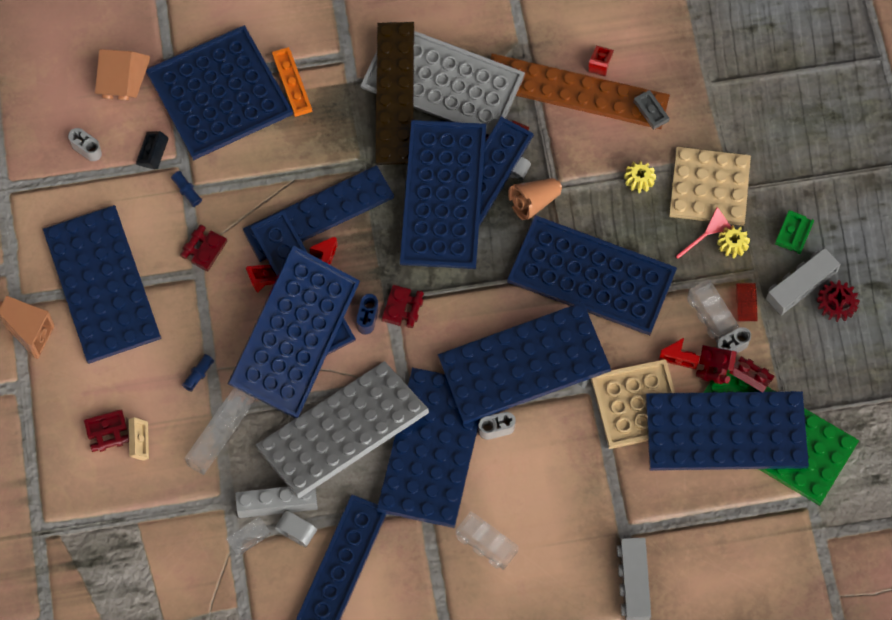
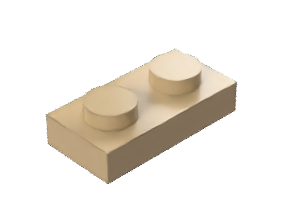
M134 417L129 419V457L144 461L149 459L148 422Z

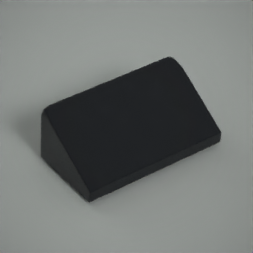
M152 131L146 133L136 165L150 169L159 168L168 142V137L163 132Z

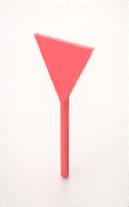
M718 207L705 232L677 254V259L707 235L723 232L725 227L731 228V225Z

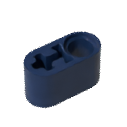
M366 294L362 297L357 315L358 331L365 335L373 332L378 314V299L373 294ZM368 303L374 304L372 308L365 307ZM367 316L368 322L366 323V325H364Z

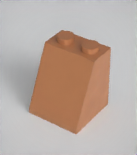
M99 49L95 94L102 95L103 99H113V96H118V100L129 101V97L137 98L150 56L132 51Z
M6 296L4 301L0 302V318L4 326L34 358L38 359L55 327L49 312Z

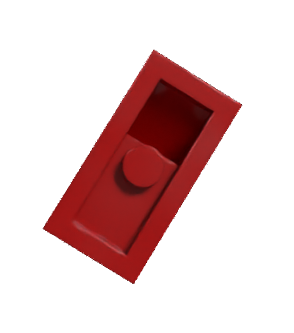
M597 45L589 60L588 71L606 76L614 50Z
M332 237L309 248L310 254L331 265L338 246L337 238Z
M270 265L246 267L256 292H259L265 285H273L277 278Z
M684 338L661 350L659 361L666 359L667 363L697 369L700 356L690 351L681 352Z

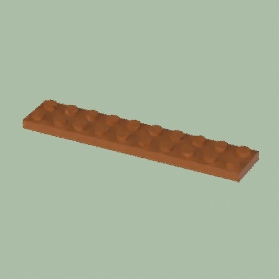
M491 54V60L525 72L516 96L651 127L633 102L635 97L648 91V89ZM650 90L666 112L670 94Z

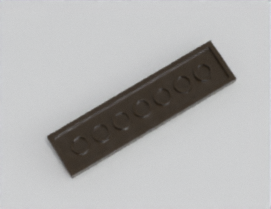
M414 22L377 23L376 165L408 164L411 120H414Z

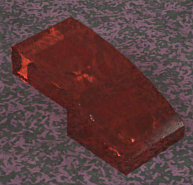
M736 283L737 321H758L756 283Z

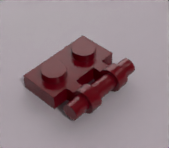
M199 225L197 230L195 229L192 232L189 242L184 244L180 256L184 259H187L189 254L194 256L191 260L192 264L208 272L228 241L227 238L213 231H210L205 236L203 233L206 227ZM200 241L202 242V244L197 250L194 247L196 243Z
M393 285L382 321L401 326L402 320H407L406 327L413 328L414 323L417 322L419 317V308L423 305L424 300L422 298L424 293L417 291L415 297H410L411 289ZM407 304L412 305L410 312H405Z
M703 345L699 364L705 366L703 370L696 371V377L701 378L703 381L712 380L717 384H728L730 377L726 376L727 370L733 371L737 352ZM714 367L718 368L716 373H713Z
M742 356L734 364L733 371L730 370L729 372L761 392L767 389L775 377L769 373L768 369H762L755 365L751 359L747 360Z
M122 409L84 420L88 439H97V443L90 445L92 452L106 451V448L113 446L121 447L124 443L129 442V434L124 436L120 434L121 431L127 430ZM114 434L115 438L103 440V436Z

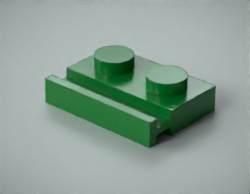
M789 210L775 244L801 254L814 220Z

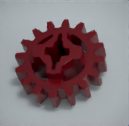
M838 280L837 284L830 281L829 286L825 284L822 288L823 290L819 291L817 302L820 304L818 309L824 310L823 316L829 315L828 320L835 317L836 322L840 318L846 321L847 316L852 318L854 312L857 311V305L860 300L856 299L858 293H853L854 287L848 288L847 282L841 285L840 280Z

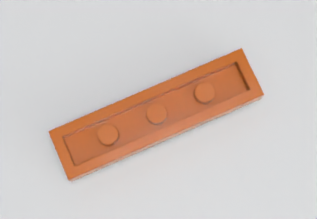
M287 47L272 52L294 116L297 117L312 112L311 104L290 48Z

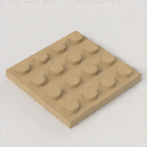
M677 147L669 217L710 222L718 207L729 224L744 226L751 156Z
M666 359L611 370L608 373L591 378L609 449L648 441L646 393H675Z

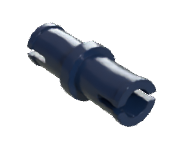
M181 171L171 176V179L180 189V194L187 198L192 207H196L202 202V199L193 189L192 183L186 180Z
M204 354L196 367H192L190 375L182 383L186 390L192 392L200 379H204L206 371L214 363L213 358Z

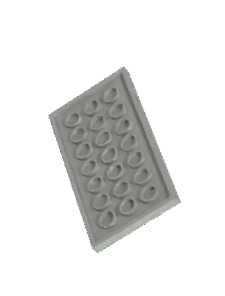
M414 31V109L448 122L486 124V136L489 137L500 117L506 119L525 72ZM377 51L361 84L362 89L375 94L377 92Z
M384 361L257 443L256 447L299 499L427 415L429 410Z

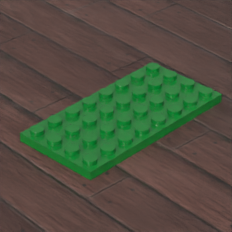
M727 370L726 376L730 377L728 384H717L711 380L703 393L761 391L730 374V370ZM767 387V389H766L764 392H776V391H774L773 389ZM804 408L809 467L759 470L820 506L859 440Z

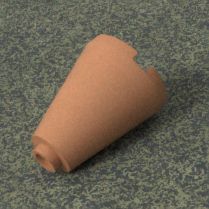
M555 178L514 184L508 190L509 201L513 200L515 205L512 206L513 211L521 220L532 218L561 194L562 185Z

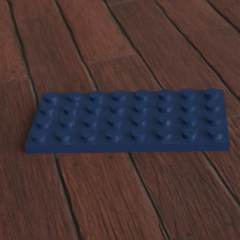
M411 120L400 265L476 269L486 124Z
M115 205L43 229L88 364L161 339Z
M535 215L507 283L569 306L584 302L588 313L650 336L677 267Z
M291 246L227 384L295 419L298 418L360 281L298 247Z
M584 302L438 354L464 425L611 371Z
M412 367L408 387L425 404L429 413L395 435L377 512L455 528L480 419L464 425L445 374Z
M803 391L646 393L650 471L797 469L809 467Z

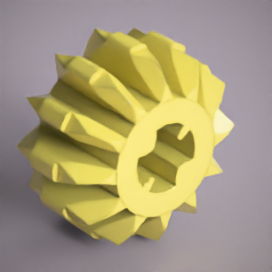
M639 161L637 165L633 162L631 167L628 166L626 168L627 173L624 174L626 186H631V191L636 188L638 193L642 189L647 192L649 187L654 186V181L656 180V174H653L654 168H649V163L642 165V161Z
M732 225L730 229L725 227L723 232L719 233L717 245L721 246L720 252L726 251V257L732 254V257L736 258L737 254L742 256L744 251L748 250L749 246L747 244H749L750 238H747V231L741 232V227L736 230L734 225Z

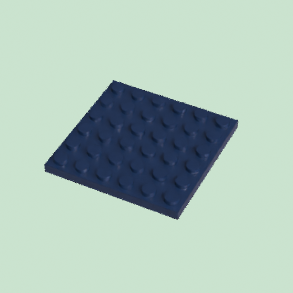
M245 25L146 69L153 87L193 161L293 115L289 103Z

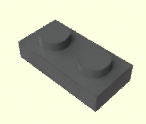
M650 90L634 98L633 102L653 130L669 122L670 118Z

